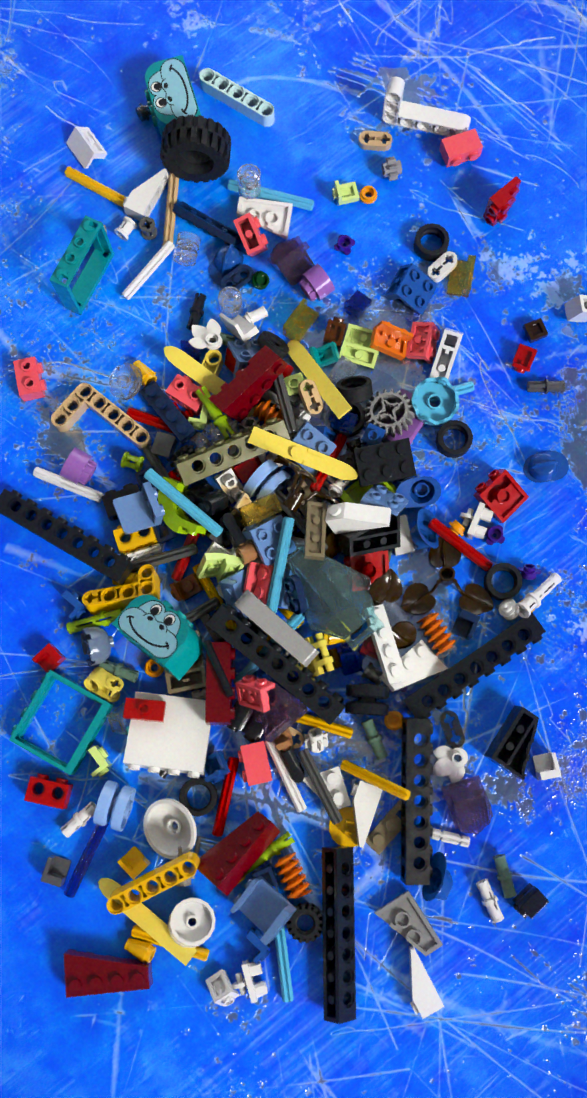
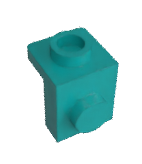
M333 341L319 348L313 346L309 348L310 355L320 368L341 360L337 345Z

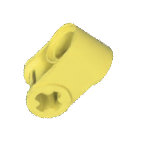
M209 350L202 362L204 367L219 376L224 364L222 355L218 350ZM213 357L219 358L216 363H211L210 360Z
M95 667L84 680V686L88 691L97 694L106 701L116 702L120 698V691L123 689L124 682L121 678L109 673L104 668Z

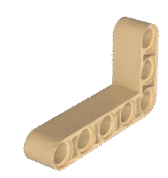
M88 383L79 384L51 416V422L57 430L66 432L90 408L139 449L143 450L144 447L152 444V439L146 429ZM85 391H90L88 396H82ZM99 402H104L102 407L96 408ZM72 405H78L75 410H70ZM112 414H118L116 419H110ZM65 418L63 424H58L60 419ZM126 425H132L130 430H124ZM141 436L147 437L144 442H138V439Z

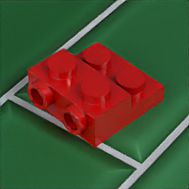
M517 176L489 198L483 215L487 224L494 226L498 222L502 223L507 218V212L516 201L515 196L519 192L521 180Z
M495 469L488 475L490 479L486 483L482 482L475 488L477 492L474 494V497L479 502L484 503L485 508L493 511L494 517L500 523H504L529 496L506 469Z
M388 550L353 557L344 556V566L348 568V575H345V578L352 592L368 591L371 584L389 570Z

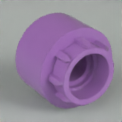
M319 264L314 265L303 273V279L299 281L302 291L310 301L316 299L321 301L335 290L331 279Z
M75 447L66 459L60 471V476L76 485L79 482L85 485L94 474L97 464L93 461V456Z

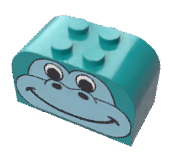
M183 55L157 61L148 67L145 73L147 89L144 92L154 127L158 126L161 137L165 126L174 118L177 120L179 116L201 115Z
M152 595L136 597L112 622V625L128 641L176 679L180 680L200 657L203 649L201 638L194 631V625L186 619L187 617L181 611H175L174 607L166 600L162 602Z

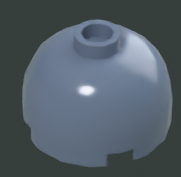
M101 627L82 628L81 643L84 655L87 654L90 658L86 660L87 664L94 666L105 662L111 654V648L114 647L113 637L108 636L107 632Z

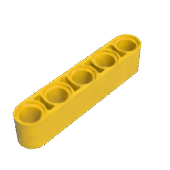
M187 852L115 889L107 901V910L112 914H120L194 876L200 864L199 856L194 852ZM185 862H191L194 867L186 866ZM167 871L174 872L176 876L168 875ZM153 880L158 885L154 886L149 881ZM132 890H137L139 895L134 894ZM114 899H119L121 904L116 903Z

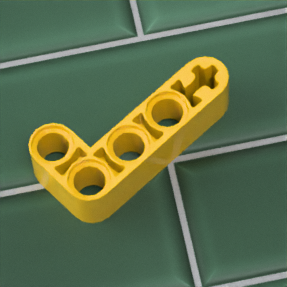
M146 564L138 570V582L87 591L82 596V603L90 614L98 615L102 611L109 612L119 608L124 610L133 599L141 595H152L160 600V577L152 565Z

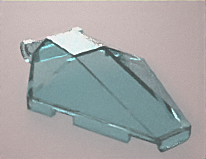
M301 545L287 557L292 574H296L302 582L307 602L305 615L311 630L343 639L355 652L359 649L361 643L375 631L381 630L385 626L374 611L373 599L369 593L371 578L326 555L323 561L304 559V545ZM371 618L374 623L353 640L350 635Z

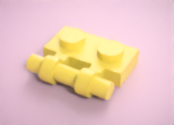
M322 632L315 634L316 643H314L312 636L304 638L316 649H320L323 658L320 660L319 655H317L307 666L314 674L312 677L325 674L323 665H325L327 672L334 670L332 664L334 660L329 655L328 643L324 639Z

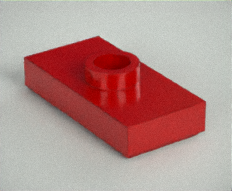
M126 698L123 718L164 723L166 701Z

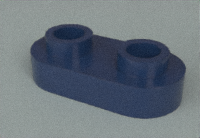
M242 264L224 276L220 283L222 292L232 295L250 283L253 275L252 268ZM245 273L247 277L242 278L240 274ZM230 283L233 287L229 289L226 287V284Z
M296 574L286 577L284 589L288 594L289 608L297 615L307 611V602L302 582Z

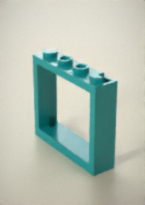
M86 215L49 279L63 306L79 315L83 313L115 255L103 223ZM93 244L95 249L71 290L69 285ZM63 278L68 279L65 284L62 283Z
M49 670L42 677L40 688L33 692L30 698L32 700L30 705L23 709L19 724L14 725L12 728L13 731L10 734L12 736L9 740L67 774L75 775L114 704L88 691L63 675ZM56 680L101 704L69 763L62 761L22 738Z

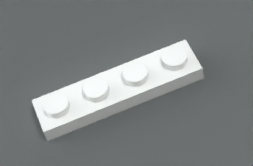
M384 605L365 608L363 610L386 685L406 681L407 676Z

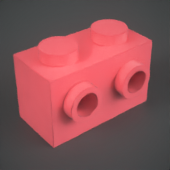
M472 129L441 139L439 150L446 167H455L463 162L478 159L483 146L476 129Z
M249 212L233 220L245 250L250 257L268 250L266 245L269 243L265 234H261L259 230L261 224L257 216L254 217Z
M35 356L13 361L21 399L25 402L46 397L45 390H47L45 379H42L41 373H44L42 362H38Z
M177 374L166 389V395L186 410H191L197 417L200 415L203 403L195 392L198 389L202 392L201 387L203 386L195 385L193 380L186 375L181 376Z
M265 741L240 746L241 750L238 751L240 763L244 762L245 770L242 771L244 783L248 782V786L273 781Z

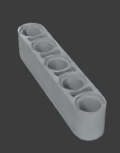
M248 589L234 603L241 612L305 667L320 653Z

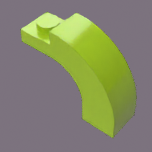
M163 476L168 483L184 495V491L187 490L189 485L184 486L178 480ZM159 490L158 503L163 505L165 511L163 521L171 530L176 533L197 536V533H206L207 529L191 520L182 508Z

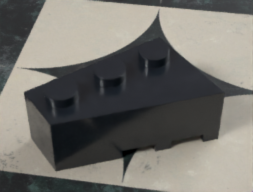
M400 513L398 516L391 514L388 527L338 534V551L353 557L400 547Z
M514 706L484 756L516 778L524 780L526 775L524 774L525 768L530 758V747L534 741L539 717L522 706Z

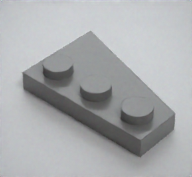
M409 890L374 912L425 956L443 946L442 941Z

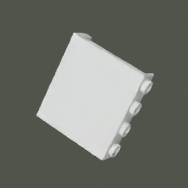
M135 692L136 699L166 701L164 723L130 720L123 759L125 766H128L129 770L134 771L146 768L151 773H160V770L168 771L167 774L179 776L180 773H186L191 778H199L200 775L205 776L204 769L211 725L205 723L206 700Z

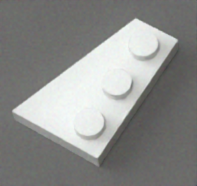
M420 640L401 657L407 680L388 685V687L394 692L444 672L448 668L424 641ZM382 674L380 678L386 684L384 675Z

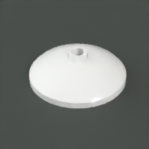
M169 798L160 799L149 806L144 816L143 827L146 839L152 849L167 859L178 857L179 846L182 847V854L190 852L195 845L197 836L196 824L190 811L179 801Z

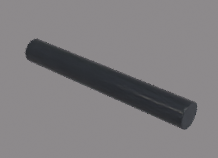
M204 641L205 650L225 695L229 698L234 695V692L211 641Z

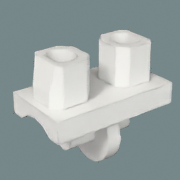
M231 467L214 476L218 485L228 495L231 504L235 501L237 502L242 493H245L243 486Z
M480 502L474 516H472L474 510L471 508L468 509L467 513L461 512L459 516L464 520L462 523L463 527L467 528L469 522L471 523L467 532V538L471 540L473 537L484 539L487 528L478 525L479 521L483 520L490 523L494 514L493 511L485 508L484 503Z
M244 960L241 966L245 979L242 978L241 972L235 974L237 981L232 984L233 989H239L241 995L247 994L245 986H247L251 1003L258 1002V997L268 993L265 980L255 983L253 976L263 973L260 961L255 964L254 962H249V960Z

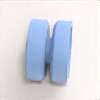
M268 459L251 475L243 491L250 497L257 496L256 502L262 508H266L275 501L273 499L274 493L278 490L283 492L287 486L286 482L291 479V476L284 470L278 471V465L271 459Z
M107 780L95 808L93 823L105 826L110 821L111 829L123 831L133 807L136 788L125 785L120 790L119 783Z

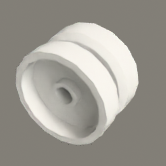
M200 898L182 900L175 906L168 919L170 937L176 944L184 948L200 946L210 938L215 929L216 919L213 909ZM189 919H192V922L195 921L196 924L190 926L188 923Z

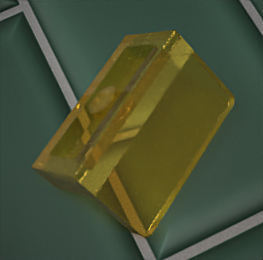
M468 255L467 261L457 260L456 268L449 274L447 294L462 297L469 296L476 256Z
M305 298L302 299L283 325V335L290 340L300 342L319 317L318 312L307 306Z
M274 492L238 508L243 518L240 521L241 525L247 527L282 511Z

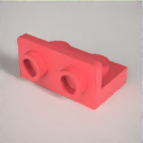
M413 322L410 332L413 334V338L408 341L406 358L424 359L428 364H432L433 358L436 356V343L440 338V330L434 322Z
M249 562L243 593L248 589L264 604H267L274 566Z
M246 675L241 680L235 682L239 705L263 713L270 710L267 691L275 688L274 682L268 681L265 678L254 677V675Z

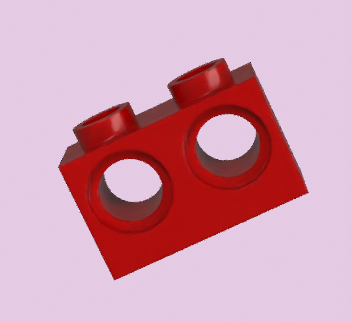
M37 773V776H30L24 801L58 809H67L73 784H69L68 779L57 777L56 780L49 779L47 774ZM38 783H42L44 786L41 794L36 791ZM57 787H60L63 790V796L61 798H58L55 795V790Z

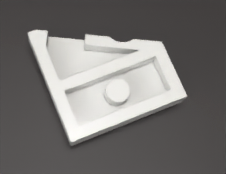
M339 766L320 772L337 808L341 809L350 806L351 802ZM304 777L303 781L319 797L310 777Z

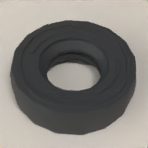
M263 331L257 339V343L261 348L265 345L268 346L282 359L289 352L288 345L272 332Z

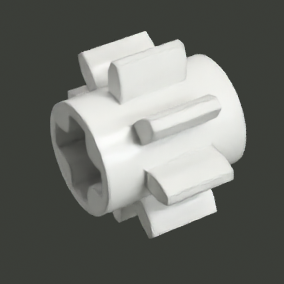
M320 728L310 729L308 734H304L305 748H309L313 753L322 752L324 747H328L327 732L323 733Z

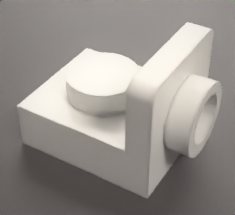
M221 969L205 980L215 1004L224 1007L229 1006L239 996V992L233 989L226 970Z

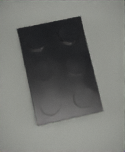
M409 438L352 450L360 487L416 476Z

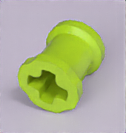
M125 451L120 465L122 468L134 469L138 473L142 470L144 457L133 456Z

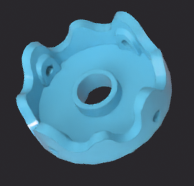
M445 377L426 378L415 388L411 397V405L413 406L415 416L421 422L432 426L446 423L459 409L458 390ZM430 398H437L439 400V406H431L429 402Z

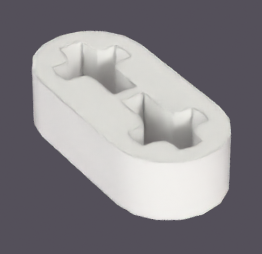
M451 251L442 254L428 268V277L436 283L442 281L456 268L458 263L457 255ZM446 259H448V260H451V259H452L453 262H452V263H450V262L446 263ZM433 271H439V275H433Z

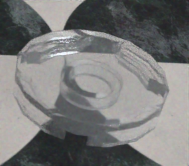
M131 363L118 365L111 373L109 379L112 395L121 400H128L134 397L142 385L141 370Z

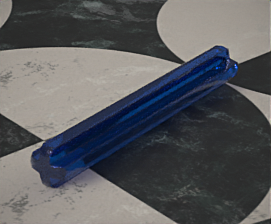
M96 824L64 891V895L73 898L107 830L108 824L105 826Z

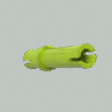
M206 386L201 387L202 392L198 389L195 393L214 420L213 424L219 428L224 439H230L229 434L232 435L235 432L227 422V416L223 415L221 410L208 399L211 395Z
M123 608L109 612L102 611L98 615L68 622L66 624L69 634L80 632L82 628L109 626L120 615Z
M287 831L281 837L272 841L244 876H247V874L273 856L280 855V851L295 843L293 837L285 841L292 836L290 832Z

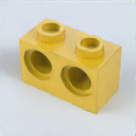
M121 525L117 526V529L113 530L119 552L125 554L157 544L158 541L153 527L148 528L149 532L146 536H140V531L130 534L131 537L128 542H122V537L126 534H124Z

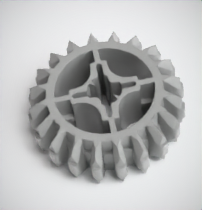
M384 388L382 394L377 391V397L372 396L370 401L366 402V408L364 409L366 425L368 426L369 423L385 429L384 437L386 439L388 434H392L393 438H395V433L397 432L399 435H402V429L408 431V425L413 424L412 419L415 418V413L413 412L411 399H408L406 394L401 395L400 390L394 393L393 388L390 392H387ZM382 406V409L374 416L376 410ZM404 411L403 417L397 421V416L400 415V412Z

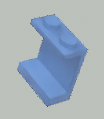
M260 875L255 879H249L244 886L246 890L243 894H238L233 900L234 906L230 912L233 914L240 910L264 933L260 941L268 945L275 939L297 909Z

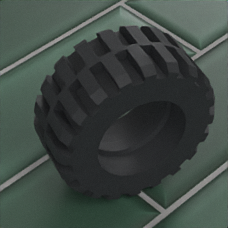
M188 115L187 117L179 116L177 120L174 118L165 126L162 134L160 158L165 168L171 174L174 173L176 177H181L185 181L191 180L199 183V181L209 182V180H217L218 177L223 176L228 170L231 155V137L225 127L223 128L219 122H214L213 119H207L201 115Z

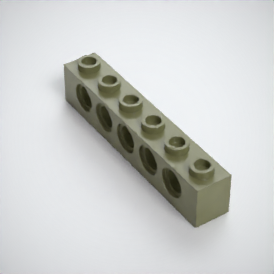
M272 417L266 420V424L261 426L259 424L253 425L248 428L249 431L244 433L241 431L230 435V439L225 441L224 439H219L213 442V446L208 448L203 446L196 449V453L189 456L188 454H183L177 457L174 465L182 484L187 486L268 452L255 445L246 447V440L250 437L254 426L265 431L269 430L272 434L291 441L284 420ZM231 445H235V453L229 455L228 448ZM218 453V459L215 462H211V454ZM195 460H200L201 462L198 469H192V463Z

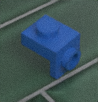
M369 423L361 440L365 441L367 446L381 444L386 430Z
M65 590L61 596L75 607L68 618L76 621V619L80 620L86 613V607L80 601L82 597L75 591L71 593Z
M216 751L206 757L205 768L209 776L204 778L205 782L213 781L215 784L225 779L224 776L230 773L222 751Z
M251 927L246 933V938L259 949L253 957V962L256 964L259 960L263 962L269 955L270 943L268 945L262 943L260 939L264 933L258 928L255 930Z

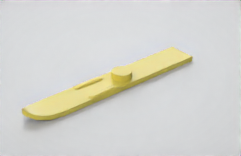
M289 341L287 344L289 356L306 378L315 382L320 396L337 418L343 417L352 409L350 404L299 341Z
M166 346L164 348L165 356L175 367L201 386H206L207 390L216 396L222 390L220 387L225 381L187 353L173 346ZM254 405L247 417L253 416L257 405Z
M255 426L252 429L247 443L338 479L354 480L358 478L355 469L340 460Z
M101 878L98 881L99 889L107 899H109L115 889L121 887L119 883L109 878ZM114 899L116 903L121 904L119 899ZM140 903L123 912L183 965L186 966L198 951L195 948H184L176 944L169 935L168 925L144 904Z

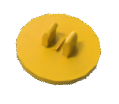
M353 807L341 808L339 812L342 816V821L332 824L330 820V835L340 846H358Z

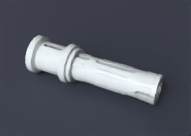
M552 573L535 591L527 593L522 602L515 604L517 614L523 618H528L531 615V611L541 605V600L561 583L560 575Z

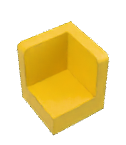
M136 846L132 847L117 861L133 880L151 864Z

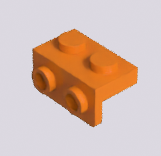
M381 321L373 328L370 348L402 361L406 356L408 341L413 338V334L406 329L392 325L390 322Z

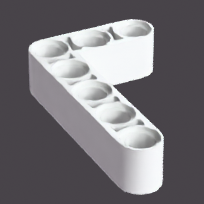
M395 76L389 79L382 115L384 122L448 137L469 130L470 116L402 101L405 81Z

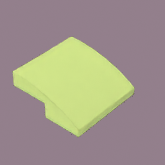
M349 324L339 354L340 359L374 369L379 351L370 348L373 330Z
M204 553L196 571L197 578L216 577L219 583L221 580L243 569L242 558L224 553Z

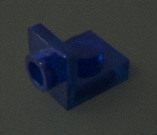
M357 290L349 300L347 299L344 302L345 312L349 316L359 319L370 306L372 300Z
M331 410L328 418L331 421L330 427L352 434L358 415L347 412L338 419Z
M346 642L335 647L337 648L342 666L341 671L344 676L362 671L359 649L354 643Z

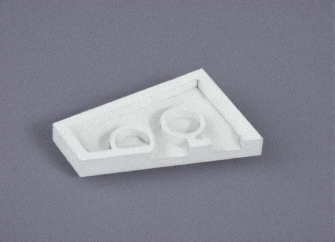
M239 196L237 217L250 212L254 217L257 216L261 228L287 240L293 204Z

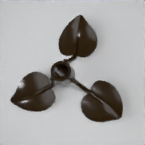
M280 455L276 456L275 463L286 465L295 471L290 492L282 504L295 513L301 504L304 506L314 496L320 497L330 504L339 503L331 496L319 491H314L303 499L304 494L299 492V489L305 477L314 483L317 482L316 478L287 458ZM299 474H301V479L295 489Z
M441 536L438 537L439 546L430 549L429 561L436 568L442 567L439 571V580H437L430 591L422 583L410 585L404 593L401 608L411 614H425L431 611L436 604V600L431 594L434 593L439 584L448 586L453 583L462 595L459 599L461 610L464 609L475 615L491 611L494 607L493 601L489 593L482 586L468 584L465 592L462 591L457 583V579H454L455 571L452 568L459 563L461 552Z
M390 568L384 575L377 578L371 584L369 590L364 593L365 602L362 603L361 614L355 607L345 608L335 614L328 621L327 626L342 635L357 633L363 626L361 618L364 617L363 610L365 608L381 605L384 601L393 603L401 597L403 588L398 575ZM401 621L396 623L394 627L390 624L398 649L407 648L415 642L417 632L412 623Z

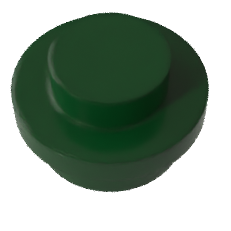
M263 271L255 272L251 278L252 285L258 290L265 289L269 284L268 275Z

